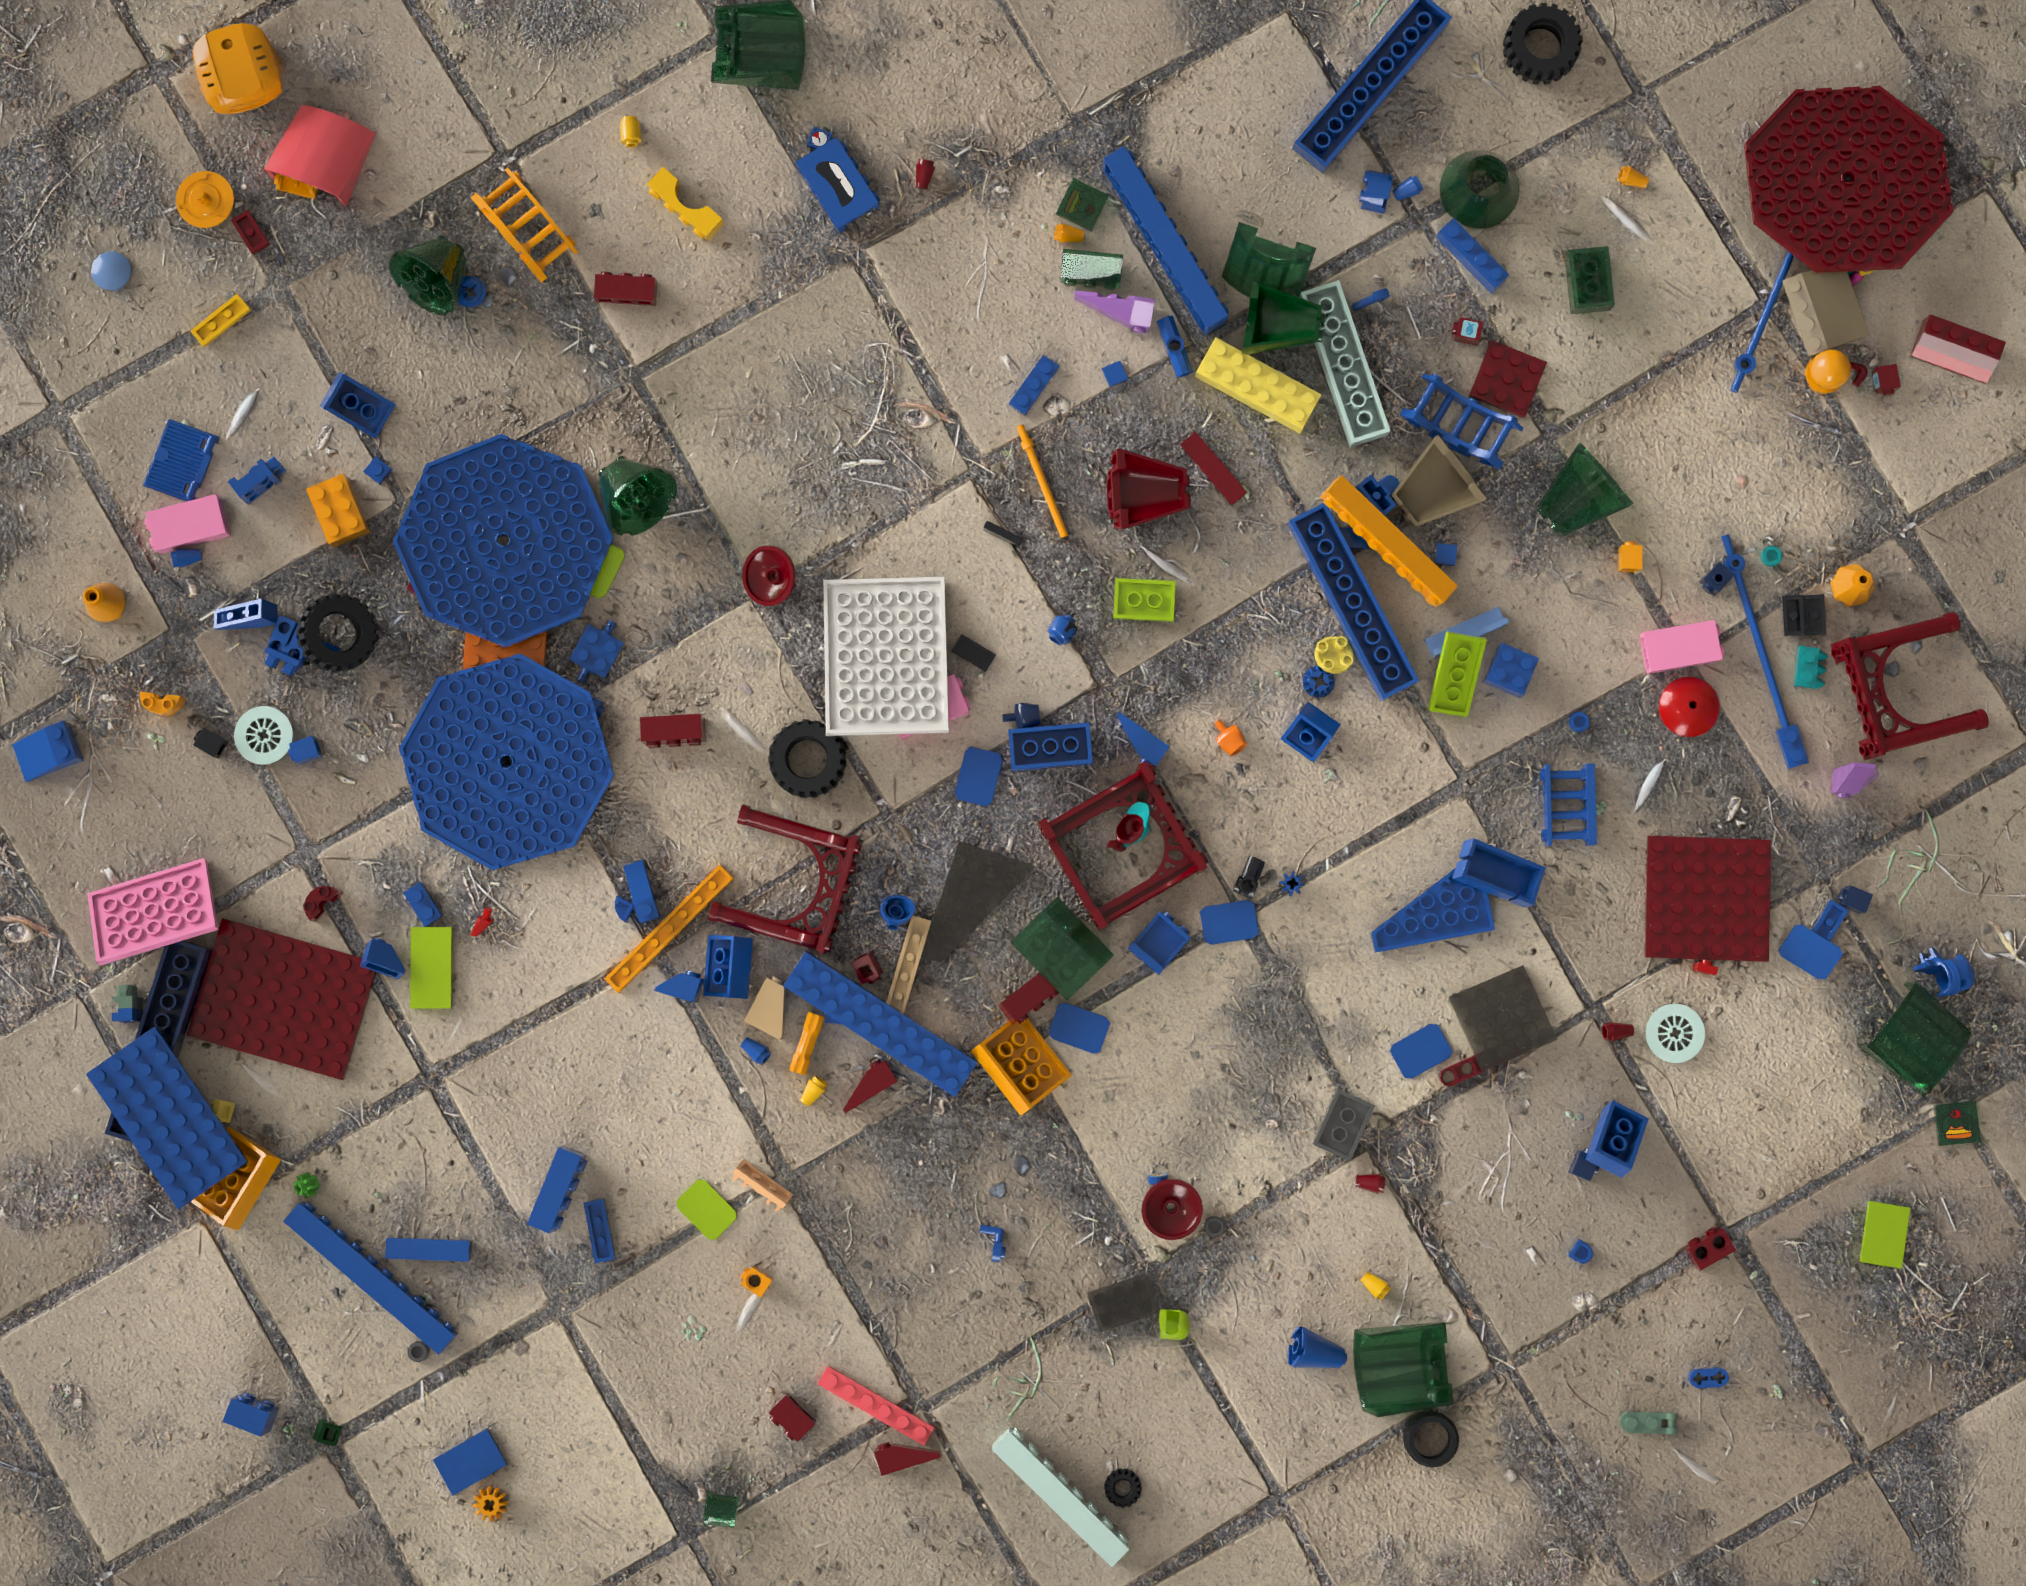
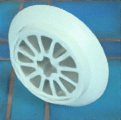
M259 706L248 710L238 720L234 731V741L239 753L246 760L261 765L271 764L281 759L290 748L289 743H292L293 739L292 726L288 718L278 709L269 706ZM260 719H264L263 727L259 721ZM268 719H271L272 722L267 727ZM255 722L257 723L258 729L252 726ZM275 723H277L278 727L271 730ZM251 728V729H253L256 733L253 734V733H248V732H249V729ZM265 730H267L266 734H268L269 737L268 739L264 738V740L262 741L260 733H264ZM281 731V735H273V733ZM248 736H255L254 739L248 741ZM273 738H281L279 743L273 740ZM257 742L255 747L252 748L251 744ZM270 742L276 744L277 747L273 749ZM267 744L269 752L265 753V747ZM261 745V752H257L258 748Z
M1668 1004L1657 1009L1651 1015L1646 1026V1039L1650 1049L1657 1057L1670 1063H1682L1692 1059L1701 1050L1705 1040V1028L1701 1018L1693 1009L1682 1004ZM1669 1016L1672 1017V1025L1667 1019ZM1675 1016H1679V1017H1680V1019H1679L1677 1025H1676ZM1685 1019L1687 1021V1024L1681 1027V1024ZM1663 1020L1667 1024L1668 1028L1661 1025V1022ZM1688 1026H1690V1028H1691V1031H1690V1032H1684V1031H1683L1685 1028H1687ZM1660 1027L1666 1030V1032L1658 1033V1028ZM1672 1028L1680 1032L1677 1035V1039L1670 1036V1033L1673 1032ZM1684 1034H1691V1039L1684 1037ZM1658 1035H1666V1037L1659 1041ZM1669 1039L1666 1047H1664L1662 1043ZM1681 1039L1688 1042V1045L1686 1047L1681 1041ZM1672 1042L1674 1046V1051L1669 1050ZM1677 1042L1682 1047V1050L1678 1051Z

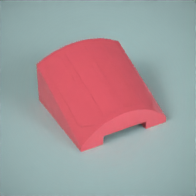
M301 105L264 170L272 179H275L277 173L336 196L344 206H347L376 134L368 128L335 113L312 106Z

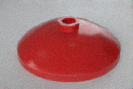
M1682 677L1674 680L1666 686L1659 699L1658 707L1662 722L1670 731L1683 737H1696L1706 733L1714 726L1720 712L1719 698L1715 690L1706 681L1696 677ZM1690 702L1695 703L1694 709L1689 707Z

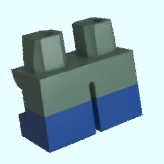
M117 985V996H112V999L118 1002V1013H112V1021L120 1023L140 1022L143 1015V998L137 997V986Z

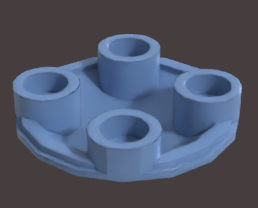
M115 251L99 255L94 260L91 268L94 282L100 288L112 291H119L128 282L132 272V266L128 259Z

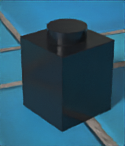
M203 728L202 731L199 730L196 733L193 745L212 757L219 759L229 741Z

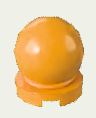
M1825 350L1809 361L1804 375L1809 383V387L1813 391L1827 394L1834 392L1846 383L1850 377L1851 364L1848 357L1841 351Z

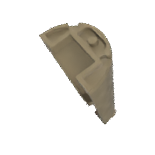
M1439 434L1434 437L1392 493L1393 498L1391 499L1397 505L1395 507L1397 509L1401 507L1405 511V514H1403L1405 520L1409 524L1413 523L1415 527L1487 499L1482 489L1477 486L1476 480L1451 447L1443 442L1444 440Z

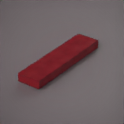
M1196 432L1180 444V447L1231 506L1247 494V491Z

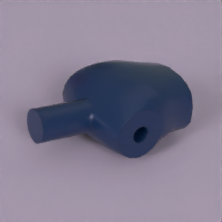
M1029 703L1015 704L1014 713L1002 714L1003 722L1015 721L1017 729L1039 726V705Z

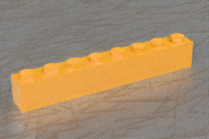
M1343 475L1335 479L1320 496L1327 507L1332 508L1342 521L1347 522L1357 535L1363 537L1367 541L1368 546L1376 550L1386 563L1391 564L1401 577L1406 578L1411 583L1412 588L1420 592L1429 604L1435 607L1443 604L1458 587Z

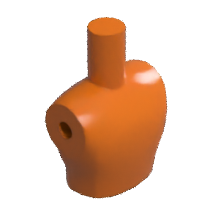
M1221 719L1214 723L1221 732L1216 738V742L1231 757L1241 752L1247 746L1243 733L1236 725L1227 728Z

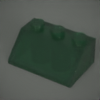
M1063 249L1060 282H1064V285L1067 286L1084 284L1086 288H1096V286H1104L1106 290L1120 288L1123 255Z

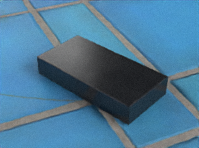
M986 521L983 531L1020 548L1022 544L1021 537Z
M961 634L951 650L952 653L984 672L988 670L996 654Z

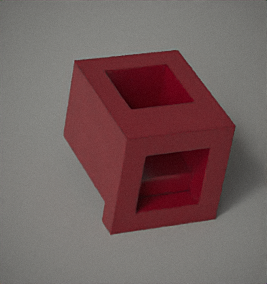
M874 950L855 958L851 962L862 984L866 982L872 984L881 979L880 975L883 973V970L874 955Z

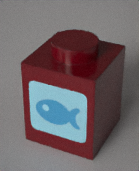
M1460 317L1457 323L1454 322L1451 334H1454L1453 341L1477 346L1484 322Z
M1897 364L1876 367L1871 371L1876 394L1890 396L1894 395L1895 391L1901 388Z

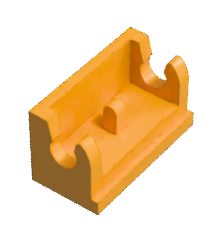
M276 173L274 184H276L277 190L316 199L318 188Z

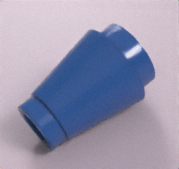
M1410 176L1392 192L1398 201L1420 194L1419 192L1423 190V187L1417 176L1413 178Z
M200 548L175 549V551L171 552L174 568L179 567L180 569L202 560Z
M746 1037L740 1045L756 1064H765L772 1053L769 1051V1047L749 1037Z

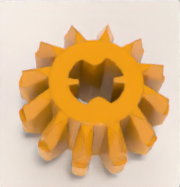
M492 1486L487 1487V1492L482 1488L479 1491L480 1495L474 1497L478 1502L473 1504V1508H479L475 1514L478 1516L482 1513V1521H485L488 1516L490 1522H493L495 1517L499 1520L502 1518L501 1513L507 1512V1508L504 1506L509 1504V1501L502 1500L506 1493L504 1492L499 1495V1487L494 1492ZM494 1501V1509H492V1506L490 1508L487 1506L488 1502Z

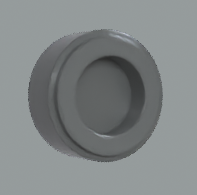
M1212 1216L1205 1221L1204 1230L1209 1236L1218 1237L1224 1232L1225 1224L1221 1218Z
M423 1341L413 1342L408 1347V1357L414 1362L425 1360L429 1355L428 1345Z

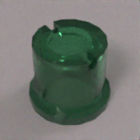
M707 1490L702 1528H707V1525L734 1528L738 1496L713 1494L712 1490Z

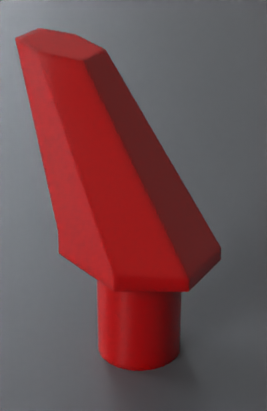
M484 908L483 916L478 917L470 934L471 936H479L494 921L491 917V908Z

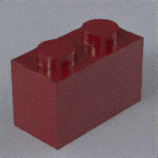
M788 1393L769 1411L771 1415L769 1417L776 1426L781 1425L785 1429V1435L792 1441L795 1439L798 1442L816 1424V1421Z

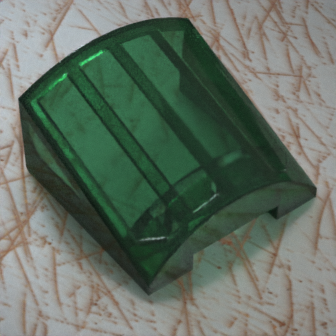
M791 0L716 6L715 26L717 27L715 62H712L711 82L799 90L805 60V29L803 14Z
M1239 222L1222 278L1235 290L1249 298L1252 282L1299 297L1316 248L1297 242L1295 249L1257 237L1258 228Z
M1916 981L1904 983V987L1909 992L1887 1023L1868 1044H1859L1857 1047L1918 1094L1925 1096L1956 1062L1967 1045L1972 1031Z
M1446 1322L1354 1330V1371L1358 1395L1364 1412L1376 1417H1384L1454 1404L1452 1384L1448 1383L1444 1343H1448Z

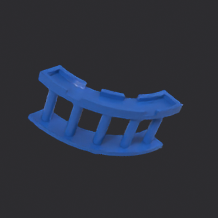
M1423 374L1422 378L1429 383L1416 408L1412 410L1403 408L1400 416L1417 429L1421 426L1429 431L1428 436L1432 439L1439 434L1443 438V442L1447 443L1452 450L1468 458L1471 455L1480 458V463L1501 469L1504 462L1498 458V452L1511 429L1523 430V427L1518 423V419L1509 414L1505 416L1479 405L1477 400L1464 397L1442 382L1443 379L1436 374H1432V376ZM1435 389H1437L1446 397L1432 421H1429L1423 417L1422 412ZM1455 401L1464 406L1465 409L1453 431L1447 433L1439 428V423L1451 402ZM1475 412L1485 417V420L1473 441L1468 444L1460 440L1459 434L1471 413ZM1492 422L1503 425L1491 449L1487 451L1480 449L1479 445Z

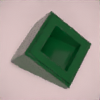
M319 1419L313 1439L318 1443L336 1447L342 1426Z

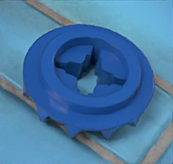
M466 276L456 283L454 295L460 305L467 308L477 307L480 303H483L487 295L486 286L479 278ZM464 287H466L467 289L469 288L470 290L475 288L474 293L476 297L472 295L466 297L468 293L466 292Z
M1318 665L1308 669L1303 676V687L1312 697H1325L1334 689L1335 679L1333 674L1324 671ZM1323 674L1322 681L1326 685H1320L1315 689L1316 682L1312 678L1318 679Z

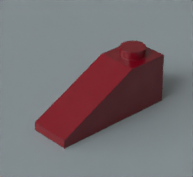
M878 1059L869 1065L871 1069L866 1072L845 1105L844 1113L898 1082L886 1060L881 1062Z
M889 1442L877 1445L878 1449L874 1451L881 1476L941 1458V1452L938 1450L896 1443L890 1445Z

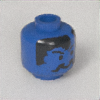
M1069 615L1056 616L1047 630L1049 639L1060 646L1062 644H1069L1078 630L1074 624L1075 620Z

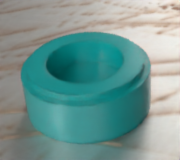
M1768 546L1761 552V561L1766 566H1776L1782 560V552L1776 546Z

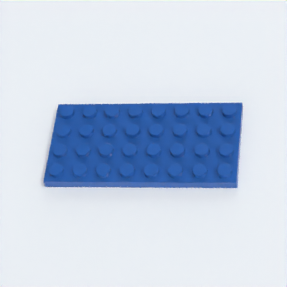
M153 1027L86 1073L177 1209H181L249 1162L157 1027Z

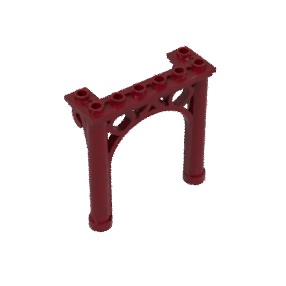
M1955 612L1945 613L1942 617L1859 638L1848 637L1831 644V655L1835 659L1836 664L1844 661L1846 663V672L1850 676L1852 683L1851 690L1856 697L1857 710L1861 714L1863 721V731L1868 738L1858 741L1860 745L1859 752L1863 756L1864 761L1885 755L1889 751L1973 729L1981 730L1988 727L1989 719L1983 709L1926 724L1910 722L1898 714L1889 702L1885 692L1883 673L1886 660L1891 652L1903 644L1959 631L1960 620ZM1887 647L1882 652L1881 656H1878L1876 653L1872 652L1874 650ZM1866 657L1871 658L1876 663L1874 673L1867 671L1864 662ZM1875 677V681H1872V687L1870 689L1867 679ZM1874 701L1879 707L1883 706L1884 709L1876 711ZM1882 714H1887L1892 718L1890 730L1883 727L1881 721ZM1899 724L1909 729L1896 733Z
M742 804L737 824L747 825L800 841L811 849L819 866L818 889L811 904L802 913L791 919L774 920L713 901L708 921L725 923L817 950L820 954L826 955V951L830 952L833 940L830 939L832 932L836 933L838 928L837 914L838 912L842 913L844 908L843 894H847L851 883L848 881L849 874H853L855 871L856 862H853L855 854L859 855L862 847L860 838L856 835L854 837H847L754 810L751 809V806ZM813 844L830 848L831 850L826 851L821 856ZM840 852L846 853L845 858H843ZM835 854L839 857L838 868L832 872L827 871L823 861L829 855ZM825 873L828 876H835L840 873L835 890L829 886V879H825ZM830 897L832 902L827 915L823 908L815 906L818 902L821 904L823 900ZM812 911H820L823 916L821 924L817 928H811L808 924L807 915ZM803 919L807 931L789 925ZM823 929L822 934H816V932H819Z

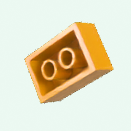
M340 474L306 488L330 546L334 548L371 533L350 480L345 474Z

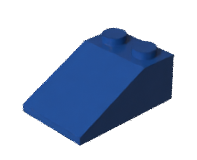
M339 372L319 407L376 439L396 404Z
M60 721L42 728L12 744L25 782L84 761L71 724L66 721Z

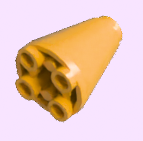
M107 582L98 583L87 588L83 593L85 609L89 616L96 621L111 622L122 616L126 604L125 595L122 589L116 585Z

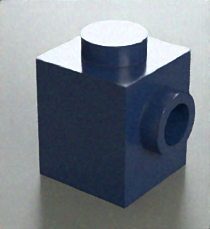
M1718 562L1700 581L1703 585L1702 589L1706 593L1715 596L1734 577V574L1721 562Z
M1584 1148L1583 1151L1577 1150L1568 1173L1591 1181L1593 1174L1596 1175L1600 1167L1585 1160L1588 1149Z

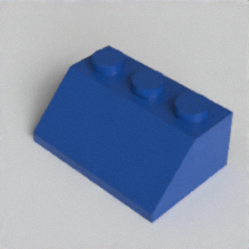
M708 935L703 996L748 999L753 938Z

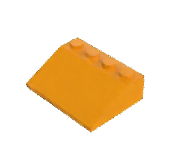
M1028 1018L1021 1024L1016 1022L1012 1025L1008 1021L971 1050V1053L1020 1116L1072 1076Z
M227 1126V1131L249 1162L191 1202L221 1225L239 1231L281 1159L266 1148Z

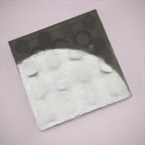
M1523 965L1448 997L1481 1072L1558 1040Z

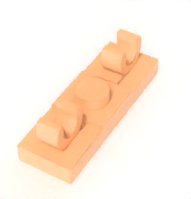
M745 1159L742 1160L733 1172L735 1174L733 1177L734 1181L738 1178L744 1181L742 1184L743 1188L749 1184L757 1193L768 1198L766 1201L767 1205L771 1201L777 1204L775 1211H779L780 1208L783 1209L793 1196L791 1192Z

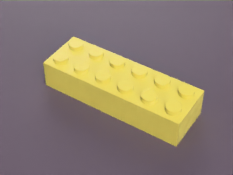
M1216 337L1195 374V377L1299 434H1301L1321 397L1320 393L1249 355H1243L1242 351Z

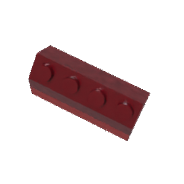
M1930 314L1922 321L1910 357L1986 384L2000 361L2006 342Z

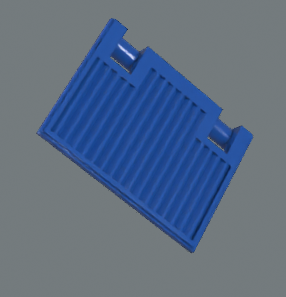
M168 419L143 486L186 502L195 500V494L197 489L201 488L214 454L212 452L215 443H218L219 437ZM204 439H205V440H207V442H206V445H205L204 449H202L201 446H202L203 441H204ZM189 484L190 487L186 494L184 493V490L186 488V485Z

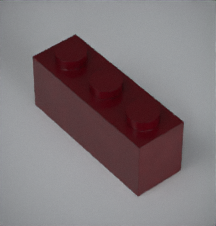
M611 272L595 274L594 299L597 303L656 306L657 280L653 275L641 274V276H633L631 273L613 275Z
M1047 966L1002 1001L998 1007L1012 1025L1016 1022L1021 1024L1029 1018L1027 1013L1032 1009L1035 1012L1045 1005L1043 1002L1049 997L1052 1000L1060 994L1059 988L1063 985Z

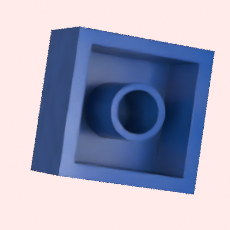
M1501 643L1496 649L1483 683L1521 698L1525 694L1539 658Z
M244 1392V1394L231 1398L222 1422L261 1437L271 1432L280 1408L275 1407L274 1402L269 1400H263L262 1402L255 1399V1395Z

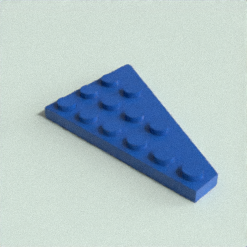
M1454 868L1371 932L1374 953L1495 930L1488 893L1452 879L1455 871Z

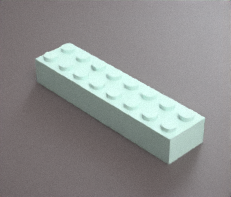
M1338 280L1301 292L1299 298L1321 305V314H1325L1324 327L1320 326L1319 330L1323 331L1322 343L1317 342L1314 344L1349 448L1388 436L1390 428L1340 281Z
M1009 1427L992 1444V1450L1093 1550L1113 1567L1129 1550L1128 1537L1121 1530L1116 1532L1113 1529L1114 1526L1111 1520L1105 1515L1101 1517L1098 1514V1508L1090 1500L1086 1502L1083 1499V1493L1076 1486L1072 1488L1069 1485L1068 1478L1062 1472L1057 1474L1053 1470L1054 1465L1046 1457L1042 1459L1038 1455L1039 1450L1031 1442L1027 1444L1024 1441V1435L1017 1428L1012 1430Z

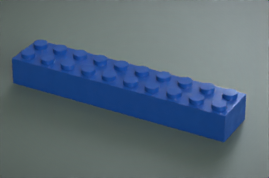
M1414 0L1294 143L1293 150L1324 174L1448 27L1452 16L1432 0Z
M1125 146L1104 157L1103 171L1206 337L1226 325L1229 313L1228 308L1218 300V292L1213 285L1210 286L1207 282L1208 276L1204 269H1199L1196 264L1198 260L1192 251H1188L1184 236L1177 233L1176 223L1166 215L1165 205L1162 201L1158 202L1155 197L1156 191L1152 184H1147L1144 179L1146 175L1141 167L1138 168L1134 162L1136 159L1132 151H1127Z
M1322 503L1289 520L1287 525L1380 702L1418 683L1419 679L1329 508Z
M805 951L783 985L954 1097H956L978 1062L975 1058L809 951Z

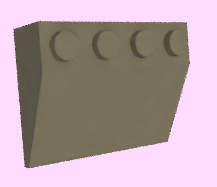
M1809 270L1782 280L1809 357L1870 335L1848 272L1815 273L1813 270Z

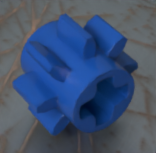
M1292 871L1291 876L1288 877L1284 873L1285 880L1279 882V884L1284 886L1281 892L1289 891V897L1292 896L1293 891L1300 894L1301 892L1298 888L1305 886V884L1300 883L1302 875L1296 877L1295 872ZM1291 878L1297 883V886H1294L1293 889H1290V885H1287Z

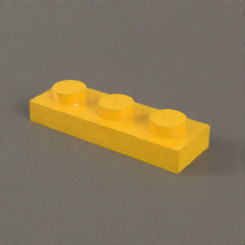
M236 294L194 327L191 333L205 348L248 314L251 309Z

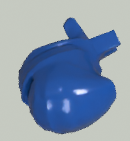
M1932 947L1929 948L1931 954L1929 958H1927L1926 953L1919 954L1921 964L1915 966L1913 970L1915 972L1935 975L1936 982L1942 991L1937 994L1938 997L1955 995L1960 990L1970 989L1973 986L1975 970L1970 961L1962 954H1958L1954 959L1947 960L1942 958L1937 950Z

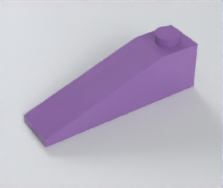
M1075 291L1074 299L1129 329H1133L1135 333L1144 334L1149 332L1155 299L1129 295L1128 299H1122L1117 294L1102 297L1103 295L1097 292Z
M1854 762L1833 769L1831 793L1837 794L1838 798L1849 799L1850 796L1859 793L1879 777L1876 764Z

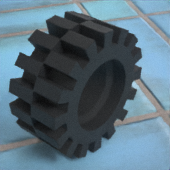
M1118 1468V1470H1113L1106 1477L1107 1479L1104 1483L1105 1495L1114 1506H1120L1121 1508H1125V1506L1130 1507L1140 1498L1142 1491L1141 1482L1132 1470ZM1120 1480H1126L1131 1485L1130 1492L1125 1496L1118 1495L1115 1491V1485Z

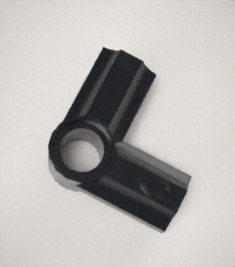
M1249 855L1242 874L1239 875L1233 892L1252 899L1265 862Z

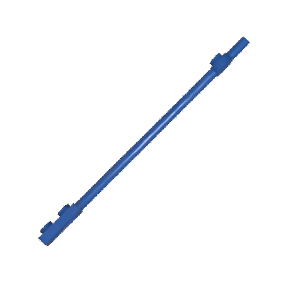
M1789 251L1784 259L1747 351L1735 360L1734 367L1737 375L1730 389L1731 392L1738 393L1744 376L1750 374L1756 367V360L1753 357L1782 288V280H1785L1794 259V255ZM1745 362L1747 364V368H1743L1741 366V363Z
M1729 534L1722 536L1727 554L1723 565L1734 574V579L1782 729L1776 730V734L1787 768L1790 769L1807 764L1809 761L1797 724L1792 726L1789 724L1741 572L1745 568V560L1741 555L1735 554ZM1733 560L1738 562V567L1732 565Z

